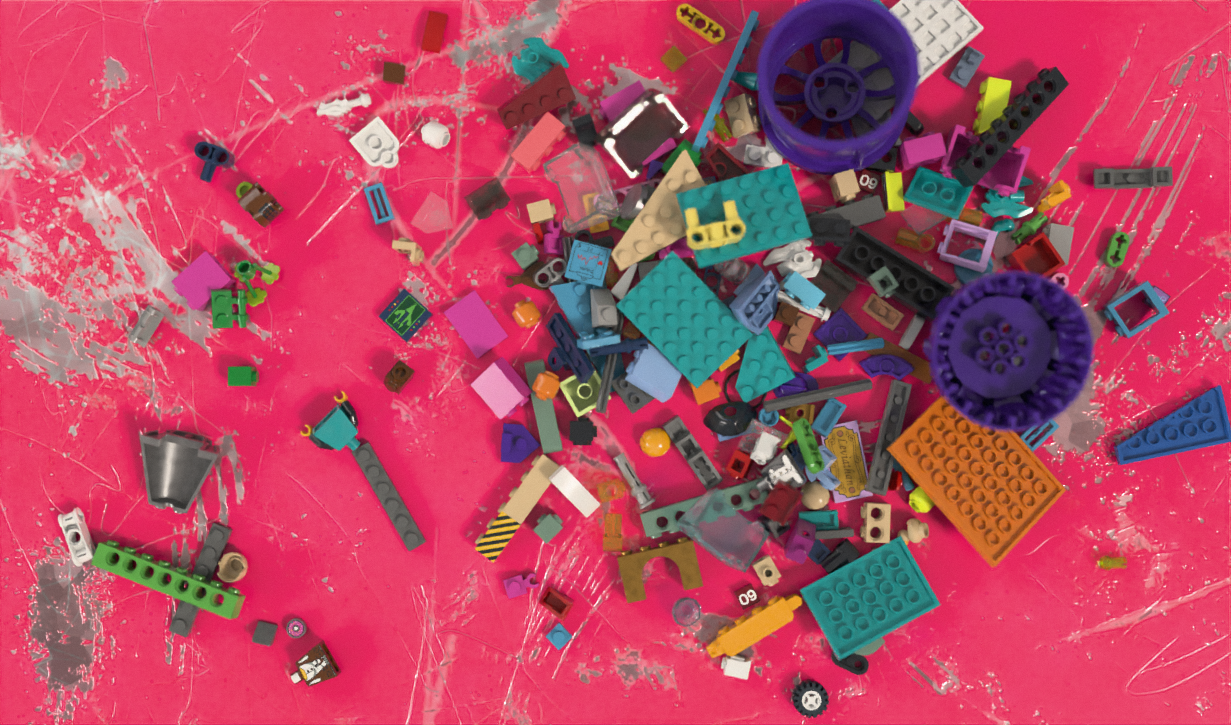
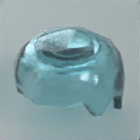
M679 598L673 604L672 618L678 625L684 627L694 625L700 619L702 607L693 598Z

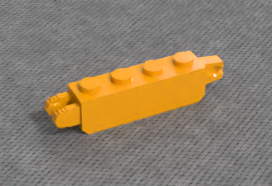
M797 594L789 595L786 598L778 597L777 595L770 598L765 606L761 607L759 605L752 609V614L747 617L743 615L737 618L732 626L728 627L726 625L719 629V634L716 635L717 638L706 646L708 653L712 658L724 653L729 656L738 654L792 621L794 616L792 611L802 605V598Z

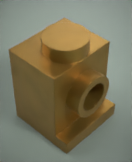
M803 404L785 408V417L790 422L805 418L809 424H813L815 405ZM799 409L803 411V415L801 417L797 416L796 414L797 410Z

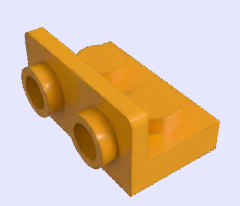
M1060 180L1048 188L1050 195L1040 200L1041 204L1036 209L1038 212H1045L1070 198L1071 190L1068 184Z

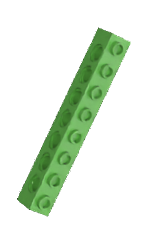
M117 541L99 542L91 565L228 619L238 618L246 595L240 593L239 589L233 587L225 588L222 586L223 583L215 580L211 582L205 580V576L194 573L192 575L187 573L188 570L183 567L174 568L170 566V562L154 560V556L146 553L141 555L136 553V549L125 546L123 548L119 546L120 543ZM116 554L119 555L118 562L116 561ZM134 560L136 561V564H137V566H136L135 569H134V567H133V561H134ZM151 567L154 569L153 576L150 574ZM168 574H170V576H171V581H170V583H169L168 580H167V575H168ZM185 581L189 584L188 589L184 587ZM203 587L206 589L205 597L201 593ZM220 594L224 597L223 603L219 601Z

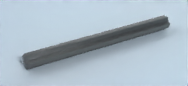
M616 306L617 325L613 326L611 330L613 333L619 334L621 338L625 315ZM617 353L606 355L595 409L598 413H605L607 409Z
M870 379L854 381L766 400L763 402V407L766 412L871 390L873 384Z

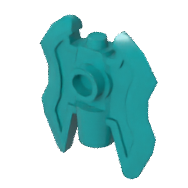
M537 37L524 39L523 43L528 45L529 48L521 50V59H517V56H512L511 59L516 75L524 76L531 83L557 61L562 63L563 68H569L568 62L559 50L551 49L544 43L542 38Z
M1022 176L1018 188L1032 185L1033 181ZM989 189L984 195L989 204L987 202L981 204L983 210L994 218L1001 215L1020 218L1033 211L1032 207L1017 203L1024 201V190H1017V193L1005 197L997 194L998 191Z

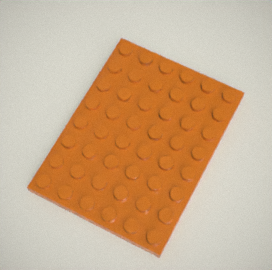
M941 395L887 448L991 567H996L1066 491L1062 484L1014 431H1000L979 425L959 413Z

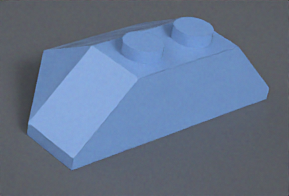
M768 271L746 285L729 305L737 320L757 335L763 332L776 315L780 285L773 273Z

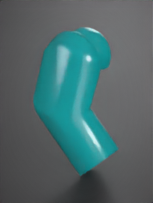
M1010 219L996 221L990 230L998 232L997 238L1000 231H1013L1015 224Z

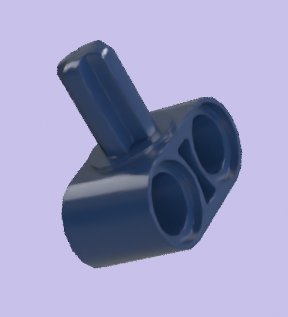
M203 141L197 143L194 148L196 156L205 162L200 179L205 182H211L216 167L230 168L234 164L235 158L233 154L224 148ZM209 148V153L203 156V150ZM223 154H227L226 161L221 162L220 157Z

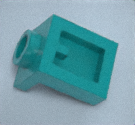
M818 344L812 348L815 356L804 361L806 365L801 367L804 374L829 361L824 347Z

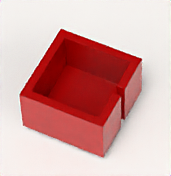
M1044 232L1037 234L1005 256L1016 272H1026L1047 277L1065 265V262Z

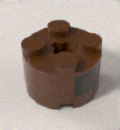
M256 182L237 202L246 212L248 211L252 215L251 217L266 228L285 209L276 201L273 195L264 191L265 189Z

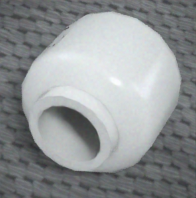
M430 121L421 129L422 140L425 144L439 149L449 143L450 133L447 126L436 121Z

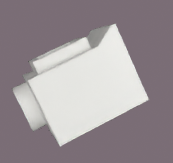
M763 431L760 438H757L750 458L761 465L770 462L778 447L776 445L781 439Z
M726 655V657L722 658L721 669H723L724 675L748 679L751 666L750 657L744 659L743 656Z

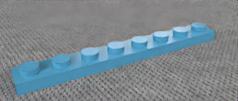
M754 10L751 11L691 150L698 153L701 147L705 148L709 139L706 137L708 130L712 132L716 123L713 118L715 114H720L724 105L720 102L723 97L727 98L731 89L728 86L729 81H734L738 72L735 69L737 63L741 65L745 56L742 53L744 47H749L753 38L749 35L751 31H756L760 22L756 20L759 13Z

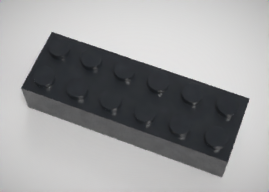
M857 226L850 232V243L845 244V247H841L832 261L869 285L871 284L866 278L886 266L899 284V286L894 288L896 292L889 297L929 322L937 318L939 312L935 310V307L943 298L950 297L955 289L952 285ZM879 282L880 286L884 288L886 285L885 282Z

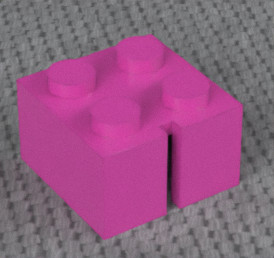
M934 131L925 133L923 137L917 139L916 136L905 138L897 150L901 171L937 163L947 155L942 134H935Z

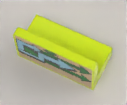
M885 171L881 175L885 213L904 211L901 172L889 173V171Z

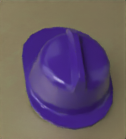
M794 372L795 378L774 388L773 391L776 397L780 398L817 390L819 386L813 376Z

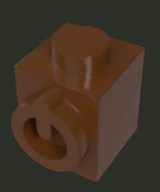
M399 360L385 376L383 384L389 391L399 395L412 380L415 371Z

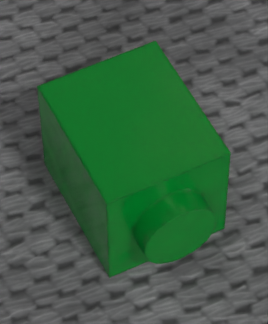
M228 367V386H256V382L259 381V372L256 371V367Z

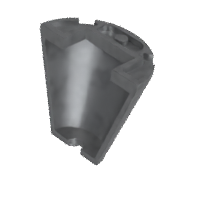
M158 430L143 433L140 436L148 504L154 505L158 509H166L168 506L173 508L174 512L178 514L187 513L218 458L220 451L218 445L213 446L212 440L186 431L166 430L164 433H158Z

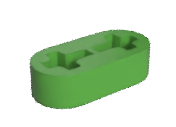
M1117 232L1109 238L1104 255V263L1109 268L1118 267L1124 262L1130 240L1126 233ZM1121 237L1120 240L1123 243L1118 245V241H1115V239ZM1115 255V258L1118 259V261L1112 263L1113 260L1110 259V257Z

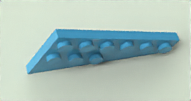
M605 277L602 287L580 281L549 287L578 339H580L578 332L587 331L588 334H594V336L599 335L596 332L597 328H592L590 290L607 289ZM589 348L585 349L588 358L593 362L598 371L597 374L602 379L606 355L591 358ZM617 353L612 381L625 372L621 353ZM611 385L610 392H614L615 389Z

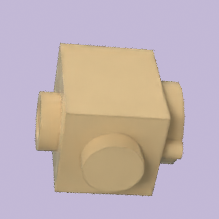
M768 554L751 563L764 586H772L779 581L778 578L782 577Z

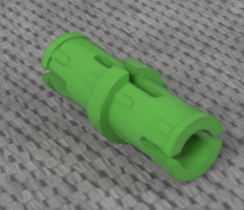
M1039 212L1030 221H1025L1020 229L1010 235L1012 241L1016 239L1014 243L1019 245L1029 235L1035 234L1036 229L1048 221L1047 216L1045 215L1042 218L1044 213Z

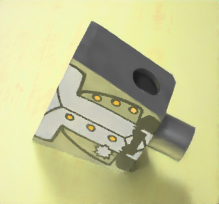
M785 449L763 468L761 474L764 479L756 484L763 493L770 488L772 490L778 479L795 488L804 485L807 479L789 451Z

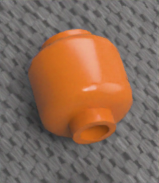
M522 300L514 305L516 309L512 312V315L519 327L529 329L540 322L541 314L533 301L525 302V300Z
M549 371L539 373L532 386L533 391L536 393L535 397L546 401L547 398H555L561 385L558 380L559 377Z

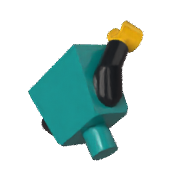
M341 391L343 394L341 400L336 395L334 396V399L341 403V406L337 404L315 427L305 425L309 430L308 433L305 431L300 432L302 436H309V440L318 448L340 451L347 445L354 451L360 445V442L354 437L358 433L357 426L359 422L357 414L351 403L347 400V394Z

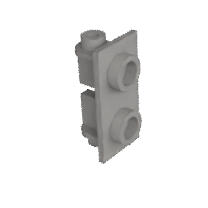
M148 305L128 337L130 341L145 347L165 315Z

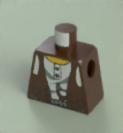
M323 640L295 663L298 670L290 674L295 684L304 680L309 687L338 676L341 670Z

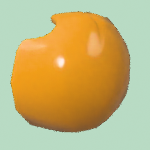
M661 428L648 429L640 438V447L643 453L648 456L659 457L668 451L671 439L667 432Z

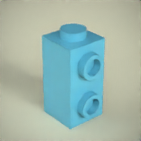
M796 271L793 274L789 272L783 280L785 282L784 287L786 288L784 292L793 299L797 296L802 300L800 304L807 310H810V308L815 310L826 296L824 292Z

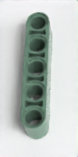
M543 359L524 363L529 388L532 391L537 375L546 371ZM533 391L531 398L543 453L545 455L563 451L553 400L548 398L546 401L538 399Z

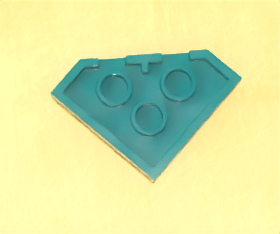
M766 326L761 334L753 333L748 339L735 386L743 402L746 403L796 377L768 326Z

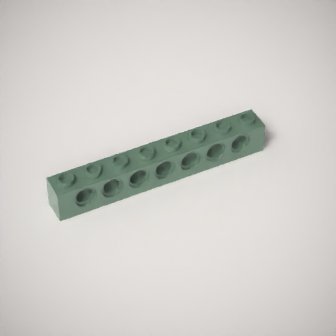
M764 477L640 513L646 537L650 536L651 539L662 536V532L669 531V533H675L680 531L682 526L687 525L688 528L699 525V521L706 520V522H712L717 520V516L724 514L725 517L735 515L737 510L743 509V512L754 509V505L760 503L762 505L769 492L766 490L762 493L756 483L764 479ZM757 489L759 497L753 500L750 498L749 493L751 490ZM735 494L741 497V501L737 505L731 503V497ZM715 500L722 501L723 506L720 510L713 509L712 504ZM698 505L704 507V513L700 516L694 514V508ZM678 511L686 513V518L683 521L675 519V514ZM661 516L666 517L668 520L667 524L663 527L657 525V519Z

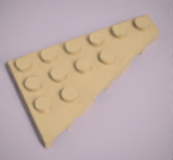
M686 150L682 151L611 253L620 271L687 236L686 226L676 194L706 185Z

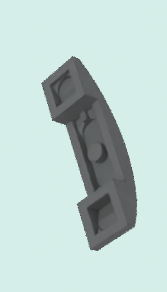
M1172 167L1093 170L1094 189H1144L1173 186Z

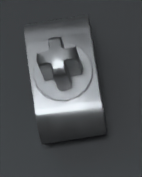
M557 257L552 258L533 274L534 283L540 287H547L551 284L553 286L565 284L561 276L566 272V262ZM556 261H560L562 264V268L558 272L553 270V264ZM541 273L547 275V280L544 283L538 282V275Z

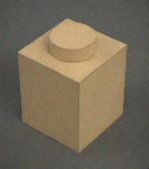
M549 199L527 204L531 224L538 222L541 224L554 220L553 215L557 214L554 203L550 204Z

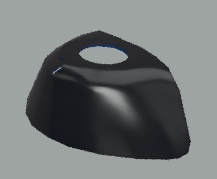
M728 402L711 409L703 422L706 427L717 434L735 436L745 432L753 424L757 417V411L746 402ZM727 407H734L737 412L733 416H728L724 413V410Z

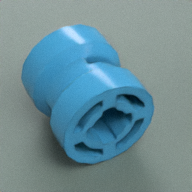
M763 408L759 411L758 420L762 425L773 426L778 422L779 414L776 410L766 412Z

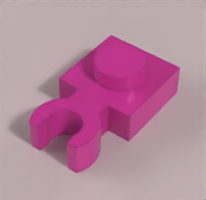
M552 220L546 222L548 233L544 234V253L564 254L562 244L564 235H559V231L562 228L561 222H555L554 227Z
M536 573L529 574L526 579H523L522 574L504 579L503 582L508 598L511 599L528 593L526 587L537 588L539 583L532 584L530 582V578L535 577Z

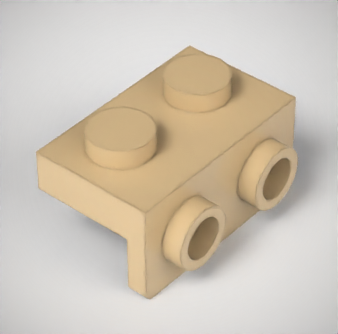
M741 94L724 101L734 138L761 131V121L757 115V105L752 95Z
M399 238L398 241L393 240L392 248L395 251L411 254L410 262L415 266H420V262L424 260V250H422L421 246L407 238Z

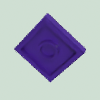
M839 308L813 333L826 349L831 344L861 341L867 336L842 308ZM848 353L835 354L833 356L838 361H841Z

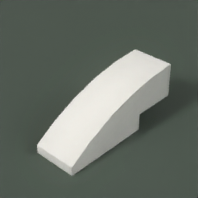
M563 465L549 477V480L586 517L601 505Z

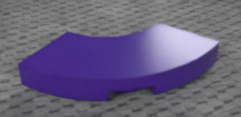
M891 354L872 355L859 362L871 378L887 374L900 381L914 370V367L908 361Z

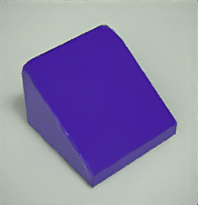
M655 160L650 161L646 181L652 180L661 171L664 163Z

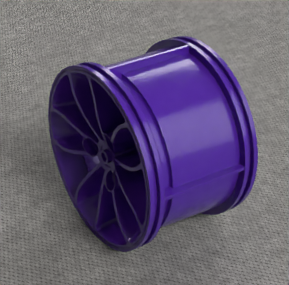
M807 0L783 15L766 37L758 61V108L765 135L774 149L788 162L800 169L820 175H834L853 169L854 172L860 171L881 159L900 137L919 84L920 64L915 42L903 22L889 9L873 0ZM839 38L842 40L843 55L840 63L826 64L821 53V43L824 39ZM851 41L868 47L881 60L857 72L853 67L847 65ZM813 43L814 56L818 68L810 75L785 65L787 60L799 49ZM880 69H889L894 82L891 87L884 90L865 89L863 81L865 78ZM778 75L789 76L804 84V92L795 95H782L775 92L774 88ZM823 82L824 86L818 88L814 83ZM853 86L857 88L858 91L852 93L849 92L847 88ZM895 98L892 116L883 126L862 107L864 101H883ZM806 104L808 111L792 126L783 118L775 105L791 106ZM834 112L836 116L834 118H828L826 116V113ZM855 116L875 131L855 139L849 120ZM814 117L822 121L818 138L799 131ZM841 123L846 141L824 140L828 128Z

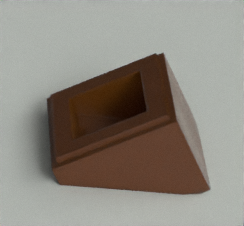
M384 62V83L404 85L406 66Z

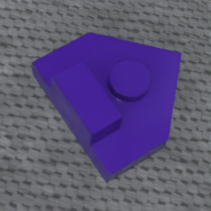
M503 424L501 462L521 463L540 446L539 442L524 425Z

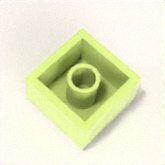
M596 371L587 383L580 384L575 375L561 382L560 388L577 417L596 408L601 379Z

